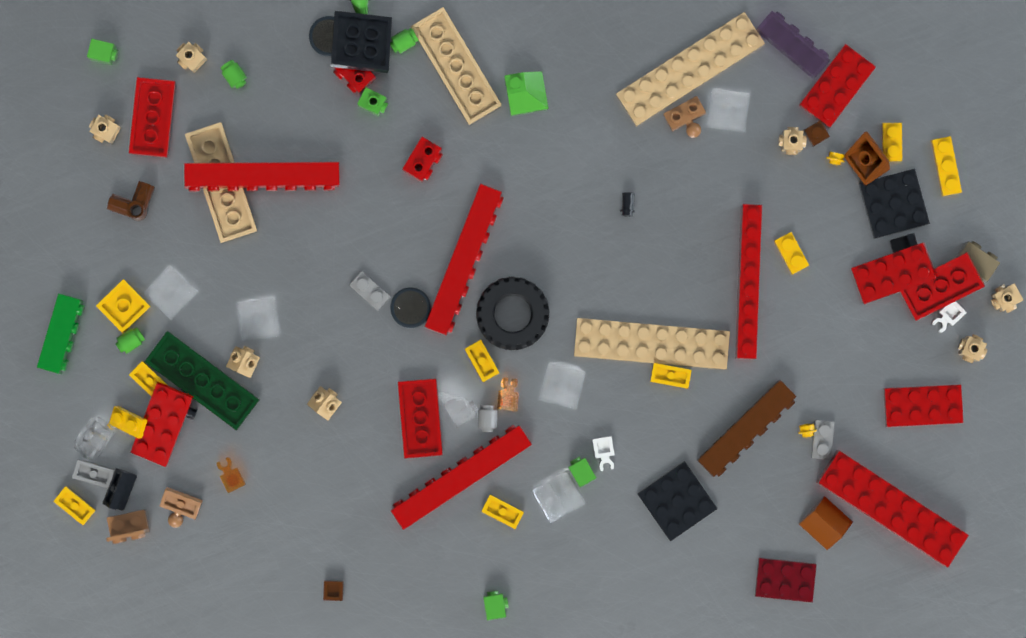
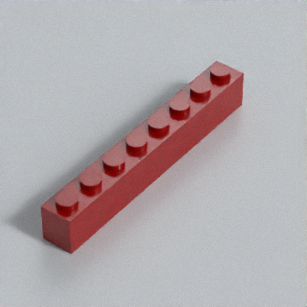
M339 162L184 163L185 189H188L189 192H199L200 188H208L209 192L220 191V188H227V191L231 192L239 191V188H247V191H258V188H266V191H278L277 188H285V191H297V188H304L305 191H315L316 187H324V191H334L335 187H339Z
M480 184L425 328L446 336L448 332L452 333L455 322H453L454 315H459L462 304H459L461 297H466L469 286H466L468 279H473L476 269L473 268L475 261L479 262L483 251L480 250L482 243L486 244L490 235L487 232L489 225L493 226L497 215L494 212L496 207L500 208L504 197H501V191Z
M741 205L736 359H756L762 205Z
M510 426L504 430L506 433L501 438L498 435L488 441L490 443L489 446L486 448L480 446L473 451L474 456L469 459L465 456L456 462L458 466L453 470L450 467L440 473L442 477L437 480L432 478L425 483L426 487L421 491L417 488L409 493L410 498L406 501L400 499L392 505L394 509L391 512L402 529H406L531 446V442L521 427Z

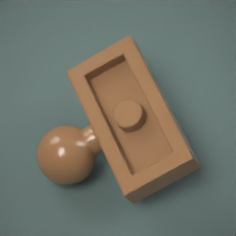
M696 96L665 112L663 116L672 132L687 125V135L696 138L701 134V127L693 121L705 115L706 111Z
M166 487L160 507L174 512L169 515L168 523L171 527L178 528L183 523L182 515L196 520L203 500Z

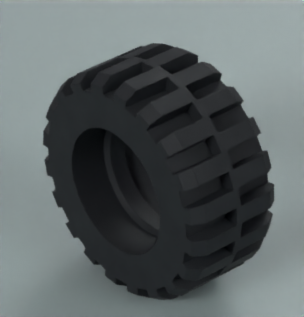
M521 277L501 278L491 283L481 294L477 304L476 318L481 333L490 343L505 350H521L533 345L545 332L549 321V307L543 292L533 282ZM507 296L521 297L530 307V321L520 331H506L495 320V308L498 302Z

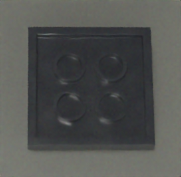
M335 11L330 67L388 73L392 17Z
M915 168L877 178L868 185H864L863 182L859 183L873 239L930 224Z
M685 461L638 493V496L670 542L718 509Z

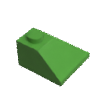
M542 71L521 72L504 76L511 116L549 109Z

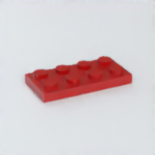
M845 44L799 106L830 128L876 66Z
M137 77L129 154L168 158L175 81Z
M924 242L851 268L864 304L937 279Z
M966 252L934 268L937 279L900 292L917 321L985 287V284L971 257Z
M436 379L398 382L404 459L443 455Z
M158 382L144 415L147 423L142 438L135 439L130 453L166 467L194 396Z
M961 385L884 389L886 427L964 423Z

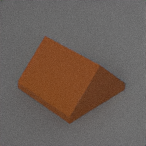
M867 131L844 154L845 159L864 185H868L890 170L889 160Z
M824 496L799 525L828 550L844 536L853 521Z

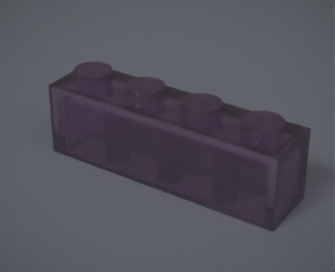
M771 11L758 26L757 32L814 80L829 63V55L823 49L818 50L814 47V42L809 37L805 36L804 38L800 35V30L796 26L787 24L782 14Z

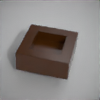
M821 120L803 130L813 147L830 137Z
M324 581L323 600L343 601L344 581Z

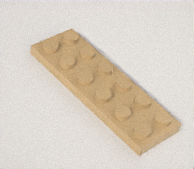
M444 7L411 26L468 125L473 124L502 106Z
M221 122L185 134L194 163H235ZM203 188L220 243L257 232L244 188H239V191L234 192L227 191V188H220V191L209 192L208 188Z

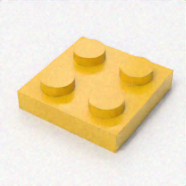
M124 279L96 305L122 333H125L151 307Z

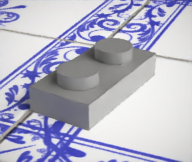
M362 271L349 285L377 311L390 298L384 290Z
M814 421V427L817 431L814 432L811 458L831 460L835 422Z
M78 459L72 478L108 488L115 470Z

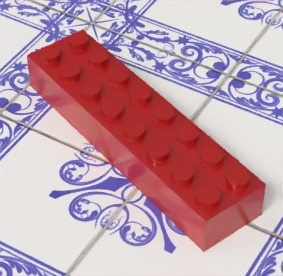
M836 450L816 483L945 567L950 566L969 536L839 450Z

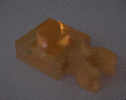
M508 377L502 378L501 384L504 390L498 392L497 410L518 412L519 393L514 392L518 385V380L512 379L511 385H509Z
M227 457L228 465L223 467L220 462H217V467L224 472L220 478L227 492L230 493L246 485L238 467L232 470V461Z

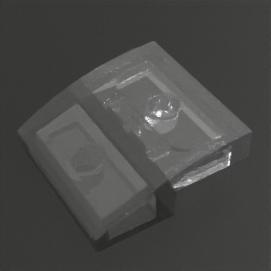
M568 470L532 490L550 523L586 504Z

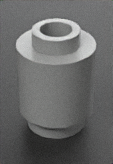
M480 405V410H478V428H482V432H493V428H497L498 410H496V405Z

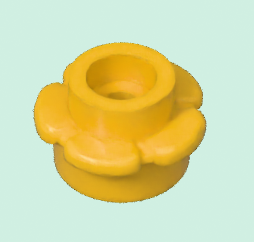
M829 152V156L826 157L830 159L829 163L840 165L841 162H845L843 160L844 154Z
M813 423L799 425L798 434H802V437L814 436L813 432H816L817 429H815Z

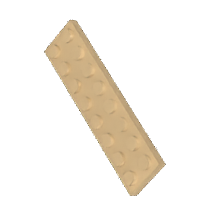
M743 12L616 93V96L634 124L638 126L762 47L765 43L746 13Z
M577 318L574 356L727 370L730 331Z

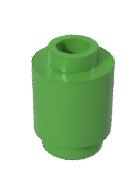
M412 28L404 29L391 37L390 46L394 52L398 51L401 54L415 46V43L419 40Z
M230 60L220 68L222 75L231 88L236 87L240 89L246 84L245 80L248 77L238 63Z
M136 327L117 337L118 342L115 344L121 353L125 351L128 354L142 345L145 338Z

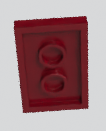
M758 558L755 597L813 603L817 564Z

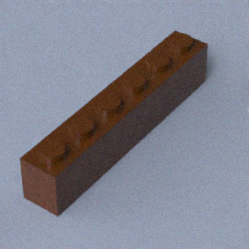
M778 380L697 461L712 477L716 475L718 477L727 470L725 466L729 462L733 464L741 456L739 452L743 448L747 450L754 443L753 439L757 435L762 436L768 430L766 426L771 421L775 423L782 416L780 412L784 408L788 410L795 404L794 399L797 396L781 380Z

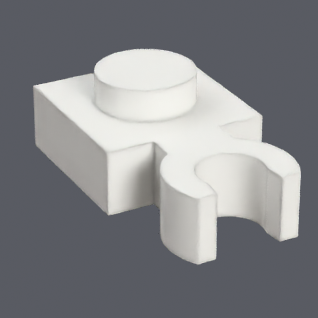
M955 301L943 307L939 311L942 317L934 319L931 324L934 326L937 322H940L942 328L938 332L941 333L946 330L947 323L953 326L967 312Z
M612 437L592 439L595 458H601L600 470L604 471L603 464L606 462L610 464L611 469H614V463L609 458V456L614 455Z

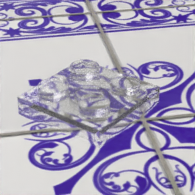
M712 89L707 127L745 133L750 94Z
M168 266L143 294L172 320L198 291L171 266Z
M275 297L237 303L243 341L281 335Z
M548 363L539 400L577 409L586 372Z

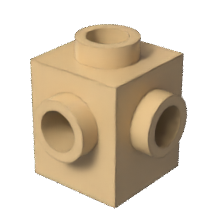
M190 42L187 44L183 43L177 49L176 57L179 59L177 63L185 70L188 67L193 73L207 61V58L202 54L204 50L196 43L193 45Z
M106 114L104 117L98 115L97 118L94 117L91 121L89 132L94 134L92 138L101 143L105 140L113 144L121 127L114 123L115 119Z
M787 127V130H784L782 135H779L778 145L781 146V151L786 152L787 155H798V152H801L803 147H806L807 138L803 136V131H799L798 127ZM796 137L797 142L791 143L790 138Z
M1015 283L1007 287L1003 284L994 289L996 293L991 295L993 298L991 300L992 305L996 310L999 309L1000 312L1006 310L1009 313L1017 308L1016 304L1023 301Z
M973 334L972 337L966 336L959 343L958 349L960 350L958 354L963 356V360L973 364V361L978 362L980 359H984L987 353L985 348L987 344L982 342L983 338ZM973 345L977 346L976 352H972L971 347Z
M235 346L226 367L251 378L260 357L253 354L255 350L244 346L242 349Z
M320 386L307 405L323 418L329 420L342 402L336 398L338 394L332 389L328 388V390H325Z

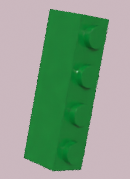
M58 294L37 368L58 374L66 371L69 360H66L68 352H72L74 346L72 338L79 329L77 321L79 316H82L85 308L83 300Z

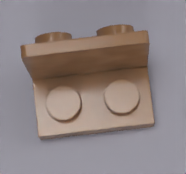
M145 510L107 517L110 537L106 539L107 542L112 541V544L125 542L127 537H131V540L146 537L145 533L150 532Z

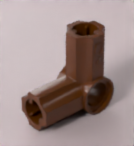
M139 181L132 200L112 194L108 201L107 210L130 217L135 221H142L147 216V208L155 187ZM141 207V213L133 215L134 208Z

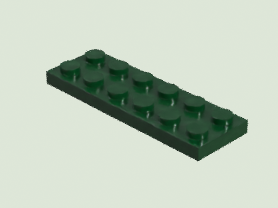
M169 331L164 334L144 361L185 393L194 396L193 399L236 431L260 401V399Z

